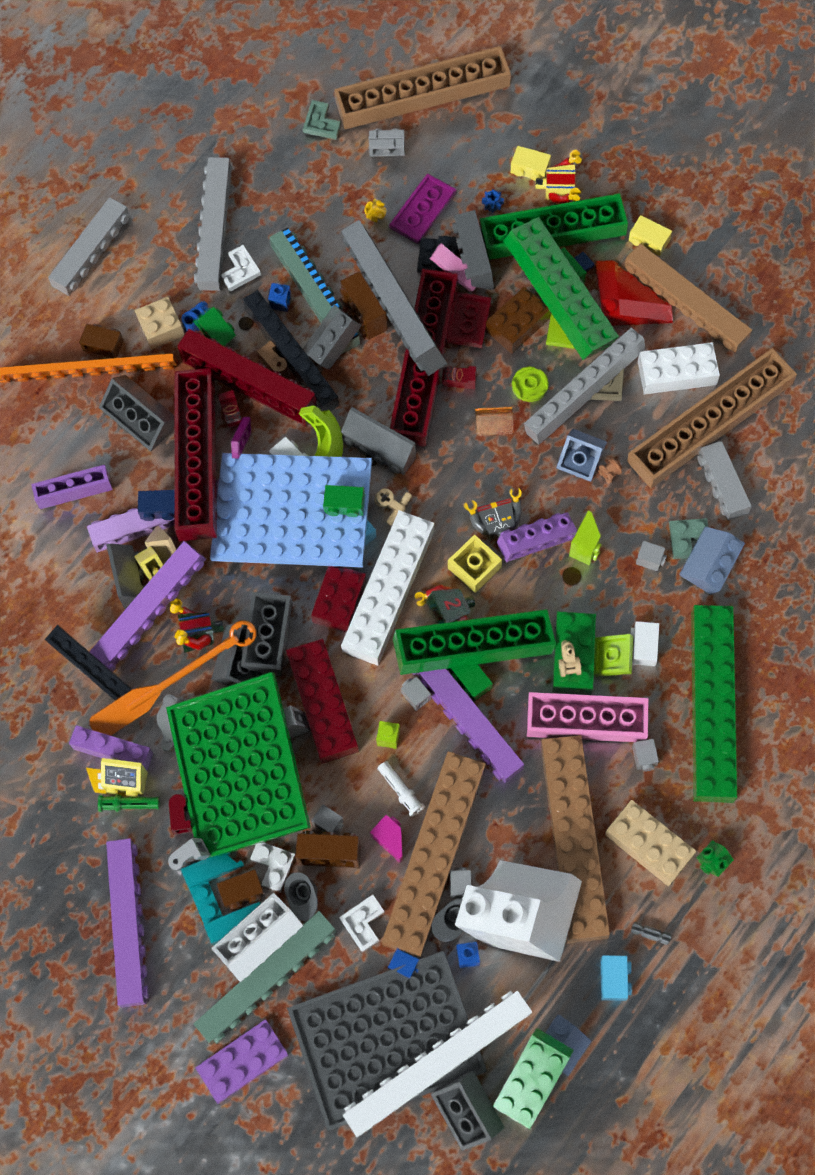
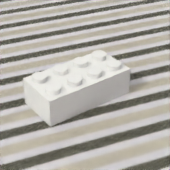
M713 342L642 351L639 353L638 367L644 395L717 385L720 374Z
M273 893L211 949L241 982L261 963L265 962L292 935L296 934L303 925L293 912Z

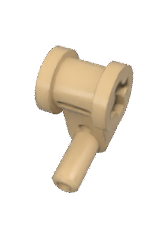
M381 489L376 493L374 502L378 507H389L393 510L386 521L388 525L392 526L398 511L404 512L406 510L405 506L412 498V495L406 492L398 503L394 500L393 493L389 489ZM385 494V495L387 496V497H386V500H387V501L382 502V501H381V499H382L381 496H383V495Z
M567 640L562 641V659H559L560 676L565 677L567 674L574 673L581 675L579 657H575L573 644Z

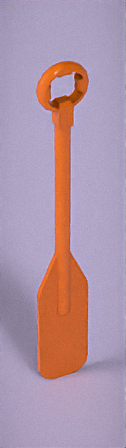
M246 620L234 623L230 629V637L223 640L221 644L161 683L130 690L92 715L89 720L90 727L93 731L110 736L147 713L161 692L176 681L234 645L240 647L251 645L257 636L255 626ZM242 625H248L247 628L253 633L252 638L248 637L244 640L245 642H239L237 636L233 634L234 630H238Z

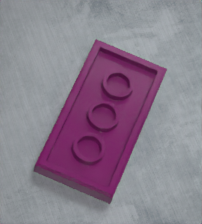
M427 173L390 222L389 229L419 245L421 238L425 237L457 193V189Z

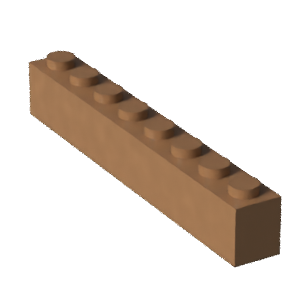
M641 243L626 257L625 267L629 273L639 277L642 283L648 284L656 294L666 298L669 304L680 309L683 315L690 317L700 328L707 330L713 338L721 341L727 349L736 353L750 339L751 328Z

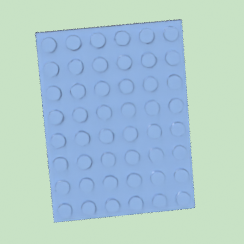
M222 453L217 494V538H212L210 560L219 562L363 567L372 458L241 454L239 459L232 458V453ZM325 485L364 487L366 496L363 516L348 517L347 515L340 514L338 516L325 514L323 508Z

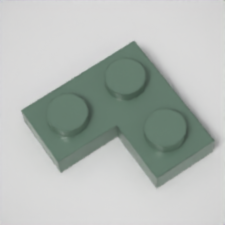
M312 100L303 126V133L337 140L341 121L326 118L329 103Z
M707 518L669 521L673 559L689 557L692 551L691 540H698L704 527H708Z

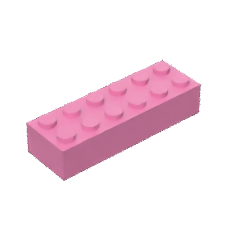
M529 692L527 737L560 738L581 735L582 740L620 742L647 740L648 698Z

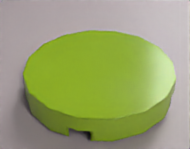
M531 366L523 367L515 373L512 380V389L516 397L522 401L535 402L545 396L549 382L542 370Z

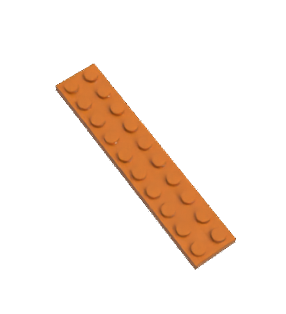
M172 353L1 367L0 383H10V379H17L18 382H27L29 378L47 380V376H54V379H63L65 375L83 377L84 373H90V376H100L101 372H108V374L113 375L119 374L121 370H126V373H136L137 369H144L146 372L156 371L155 368L163 367V370H172L174 366H178V359Z

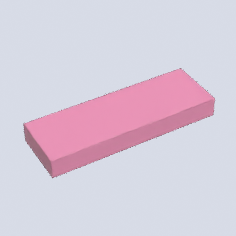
M439 244L430 259L445 272L458 274V283L470 293L473 292L476 287L471 285L470 279H466L464 269H467L466 264H462L461 259L443 244Z

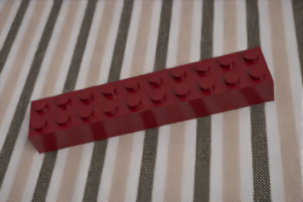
M422 269L414 309L444 357L455 294L458 288V274ZM406 348L390 429L415 442V445L426 446L442 368L428 376L425 370L421 372Z
M211 368L174 371L175 532L179 541L217 538L215 379Z

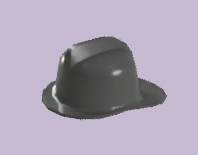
M292 873L286 879L284 886L285 894L293 914L298 920L306 921L312 918L317 910V886L304 873Z
M455 899L448 902L433 918L431 924L432 932L438 940L444 942L452 941L464 932L455 926L463 899Z

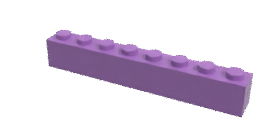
M183 541L90 652L111 671H114L115 665L128 655V650L132 645H136L140 641L143 632L152 627L155 618L164 613L167 604L176 599L179 594L178 591L183 586H186L191 581V576L203 567V562L206 558L190 544Z
M447 669L412 673L413 675L417 674L421 679V683L426 689L430 690L433 694L431 697L437 705L441 704L445 709L443 712L449 720L453 719L456 722V728L460 734H465L469 738V745L482 754L480 758L486 765L490 764L494 769L492 771L494 776L499 781L502 779L506 783L524 769V763Z
M131 839L108 841L106 846L118 1006L123 1008L145 1005L146 999L149 998V990L144 982V978H147V967L143 965V957H146L145 945L141 943V937L144 936L143 924H140V916L143 915L142 905L138 903V896H141L140 884H137L136 877L139 876V865L135 864L138 848L137 844H134Z

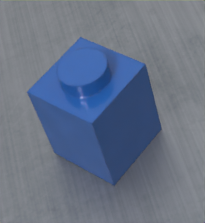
M396 949L388 969L392 970L403 966L396 972L410 978L414 971H419L416 969L419 959Z

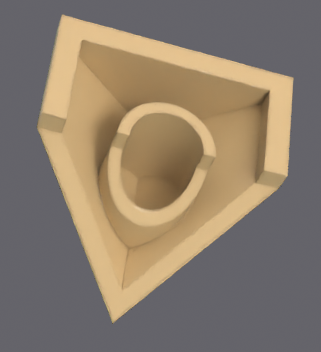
M160 526L155 527L145 541L146 547L151 546L163 565L176 551L171 538Z

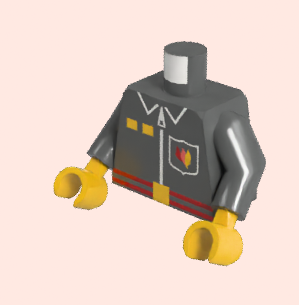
M512 488L510 489L509 493L513 498L512 501L511 498L477 507V503L471 500L473 506L470 509L467 503H464V508L470 512L469 517L473 527L482 535H487L490 540L499 539L500 534L505 530H515V527L519 525L522 515L521 500L519 499L522 494L521 490L518 488L519 493L512 495Z

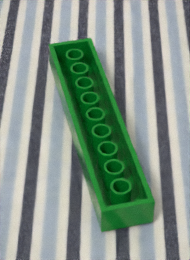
M694 605L691 612L693 802L734 803L737 799L733 606Z

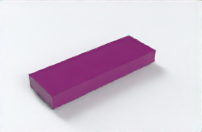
M243 417L231 440L232 458L239 459L251 436L250 417Z

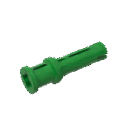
M119 794L115 796L98 795V812L103 810L119 812L122 809H159L160 807L159 797H122Z

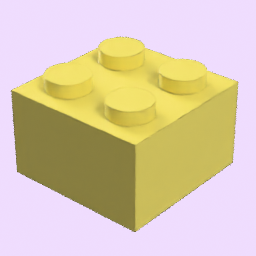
M473 535L448 559V569L474 593L502 568V559L476 535Z

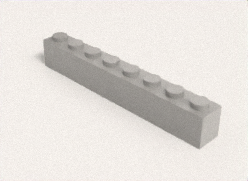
M208 157V164H205L204 167L206 180H203V190H205V195H202L201 198L202 206L204 207L203 210H200L202 225H199L198 232L201 238L200 241H197L199 257H196L195 261L198 270L194 273V283H197L199 290L220 291L231 164L229 158Z
M630 328L524 423L526 434L540 445L589 401L595 393L599 392L604 385L609 383L623 368L638 357L640 352L645 350L644 338L633 328Z

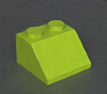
M591 511L587 512L574 536L569 554L570 557L589 566L592 560H597L602 546L599 543L601 535Z

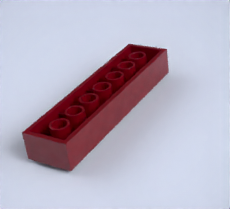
M188 329L177 345L182 363L194 369L211 368L215 380L305 427L308 426L309 423L299 415V412L304 407H317L313 390L308 387L303 388L299 386L296 381L284 378L277 371L272 372L268 370L266 366L251 361L246 355L241 356L237 354L232 348L220 345L215 339L206 338L197 330Z

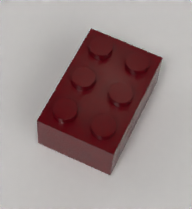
M328 566L311 614L312 622L347 633L367 582L366 574L340 566Z

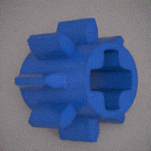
M494 189L485 192V197L482 198V204H485L484 210L488 209L492 213L501 210V205L504 204L501 192L498 193Z

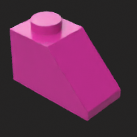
M385 815L370 831V836L401 863L403 860L401 827H399L401 823L395 817L389 818Z

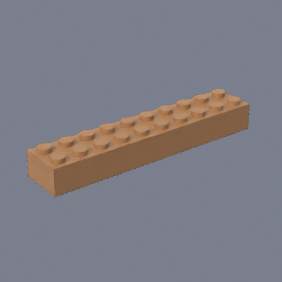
M499 46L334 89L335 101L344 129H349L510 87L511 73L502 48Z
M773 348L630 451L627 462L650 488H653L698 455L702 447L713 444L793 385L797 374Z
M578 735L542 739L541 752L557 871L573 874L582 881L566 937L567 943L608 939L610 933L582 737Z
M447 751L382 939L383 946L394 950L399 949L411 956L422 958L432 929L433 918L437 914L485 772V763Z

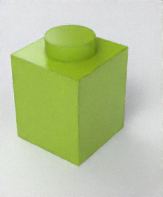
M380 721L376 738L377 746L397 749L400 733L399 724Z

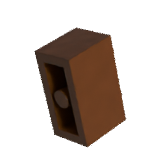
M86 324L79 343L83 351L117 358L124 340L121 332L117 329H106L98 324Z
M255 869L217 883L224 907L227 910H237L242 907V904L258 902L262 896H265Z

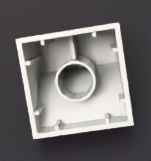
M500 860L494 873L484 884L478 887L466 886L455 926L488 946L560 962L582 881L573 874Z

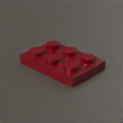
M456 292L447 334V343L482 348L492 297Z

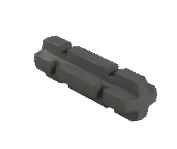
M638 922L632 924L631 933L641 934L642 937L654 941L659 940L660 943L665 945L670 943V933H662L661 930L646 925L642 926Z

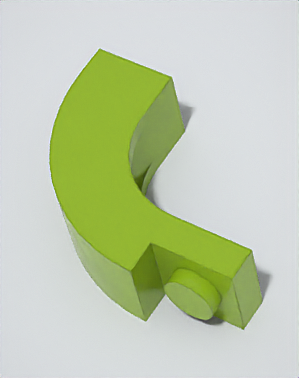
M316 406L301 408L299 415L312 425L317 434L318 447L315 456L342 457L343 438L340 426L334 415L329 410L320 411Z

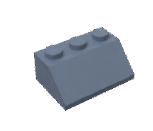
M704 527L679 575L710 595L719 592L745 543L731 533Z

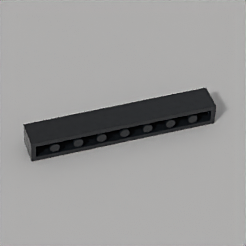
M256 290L243 298L245 310L267 340L275 344L276 352L281 358L286 360L288 368L303 388L308 387L313 390L318 408L321 411L329 410L331 412L339 407L338 395L261 293Z

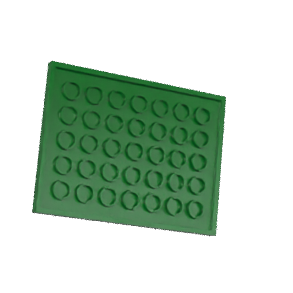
M270 672L166 707L194 838H202L211 855L208 858L311 828L275 673Z

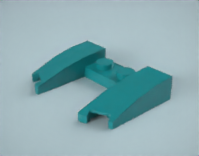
M231 852L201 860L181 869L213 946L261 904L257 902L223 916L209 882L245 866L241 860L237 863L229 857Z

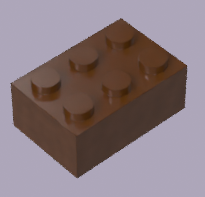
M358 271L340 280L341 288L339 290L342 295V304L344 307L348 306L350 316L361 324L359 328L360 333L370 340L387 331L386 312L361 272Z
M524 286L486 321V332L513 354L550 320V310L546 304Z
M303 831L302 834L297 833L296 860L299 866L359 868L361 847L359 836H355L354 833H343V836L335 835L334 832H323V835L315 834L313 831Z

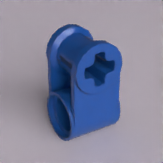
M205 301L198 303L194 308L182 315L181 321L185 333L188 329L199 331V328L193 321L208 309V304Z

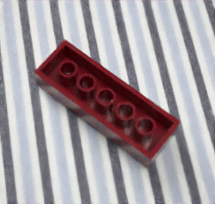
M324 639L286 650L321 764L358 753V745Z

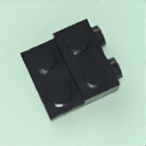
M438 236V239L421 238L417 272L422 273V269L445 272L430 258L439 244H443L453 254L459 253L456 237Z

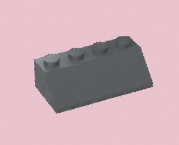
M475 210L454 215L455 222L452 223L454 234L458 233L459 238H456L458 249L462 248L463 251L460 254L462 264L467 266V269H464L466 279H470L471 285L474 287L493 290L492 271Z
M127 375L111 379L98 407L149 451H153L171 433L175 425V415Z
M351 407L341 430L343 442L349 447L354 446L365 456H372L377 463L387 465L394 473L405 475L416 459L415 442Z
M252 592L248 621L255 626L257 636L251 645L243 648L241 667L260 674L273 672L275 676H282L293 605L291 596ZM248 628L246 629L245 639L248 637L252 638L253 635Z

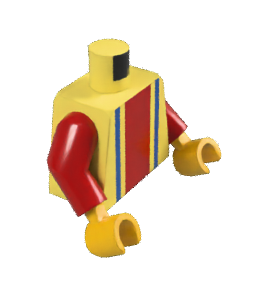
M573 150L570 153V157L546 170V178H536L535 189H546V199L556 204L580 201L578 195L581 194V191L575 187V165H573V162L577 164L581 162L580 152Z

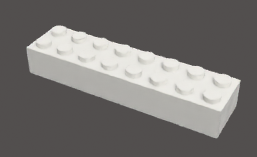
M400 510L398 511L341 644L342 653L377 666L379 665L434 534L433 522Z

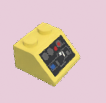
M102 758L101 787L107 794L116 795L119 792L126 793L128 797L144 796L148 772L142 763Z

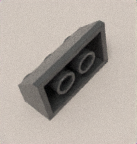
M334 305L303 347V350L319 365L330 370L361 327V324Z
M106 544L117 595L124 609H126L145 587L142 583V580L145 579L142 569H139L138 562L134 557L139 552H135L132 545Z
M233 624L226 625L222 642L230 637V629ZM242 625L238 630L235 629L233 632L239 639V642H245L247 629L245 625ZM234 645L218 654L211 680L225 686H231L258 677L260 673L241 667L244 647Z
M474 1071L458 1076L431 1093L433 1100L462 1151L492 1140L505 1128Z

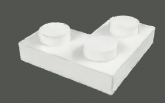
M244 245L228 253V257L235 267L221 274V278L229 291H232L260 276L261 271Z
M262 842L256 844L250 860L268 867L261 885L281 893L296 855Z
M371 895L339 917L362 953L379 942L369 923L385 912L374 895Z

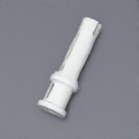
M388 761L379 765L378 771H380L397 793L399 802L405 805L410 812L409 815L413 817L420 813L425 805L418 801L414 795L415 792L406 787Z

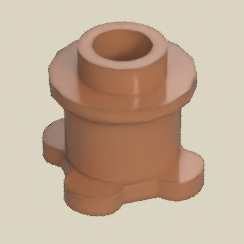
M613 459L608 460L609 463L605 466L600 465L598 470L599 474L609 484L612 483V479L617 474H622L621 469L623 468L618 460Z

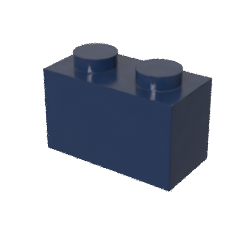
M175 490L138 491V514L140 519L145 521H153L154 519L173 520L175 518Z

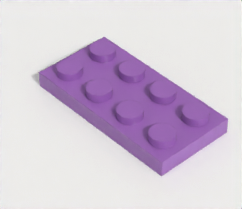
M265 1019L195 1068L215 1101L219 1104L289 1055Z

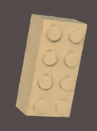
M633 800L628 803L605 833L607 838L668 887L696 853L695 849Z

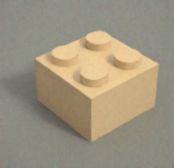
M169 297L135 310L151 350L184 336L182 326Z

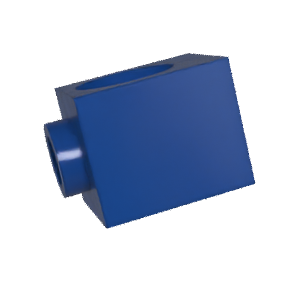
M272 283L268 296L269 305L273 310L288 312L291 300L290 286Z
M477 942L456 945L459 969L480 966Z

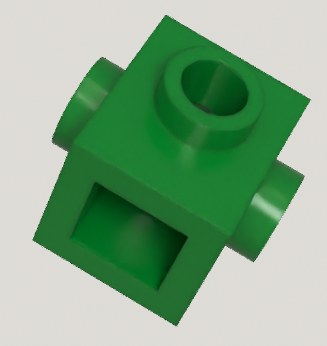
M713 840L696 857L701 864L700 868L708 875L711 873L716 877H719L734 861L728 850Z

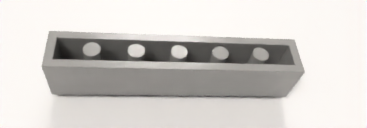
M110 197L49 275L48 279L52 287L68 296L78 288L80 281L88 275L89 269L93 264L97 263L102 252L107 250L109 243L118 235L120 228L128 222L130 215L127 206Z

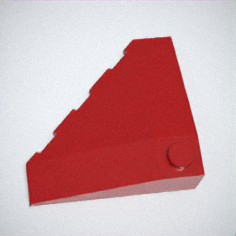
M614 260L595 261L598 304L612 326L673 323L672 305L667 301L664 302L649 287H645L631 273L619 267V264Z

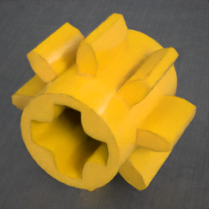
M374 199L373 202L369 201L364 210L365 214H367L366 218L376 223L378 219L382 220L387 212L386 207H384L385 203Z

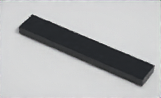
M57 625L44 639L113 700H117L132 690L129 685L60 625Z

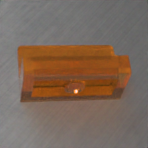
M512 407L475 409L477 436L508 435L514 433Z

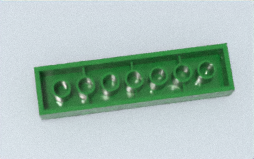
M619 193L480 218L479 226L488 260L513 256L503 240L512 229L538 217L559 247L625 236L627 234L628 221Z
M538 217L512 229L503 242L582 360L610 347L619 337L540 218Z
M547 609L396 629L393 636L400 675L549 655L553 653L556 646Z

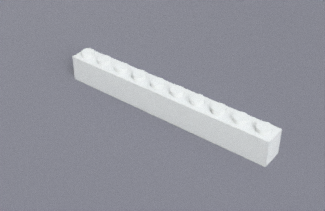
M512 991L501 997L503 1001L496 1006L493 1003L484 1009L486 1014L480 1018L477 1015L467 1021L469 1026L463 1030L459 1027L450 1033L451 1038L445 1043L443 1040H440L433 1045L432 1048L434 1050L428 1055L426 1052L415 1058L416 1063L411 1067L408 1064L397 1071L399 1074L394 1079L388 1077L381 1082V1088L376 1092L371 1089L362 1096L364 1100L359 1104L353 1102L344 1109L346 1113L343 1114V1117L356 1137L361 1136L532 1014V1011L517 991L514 994Z

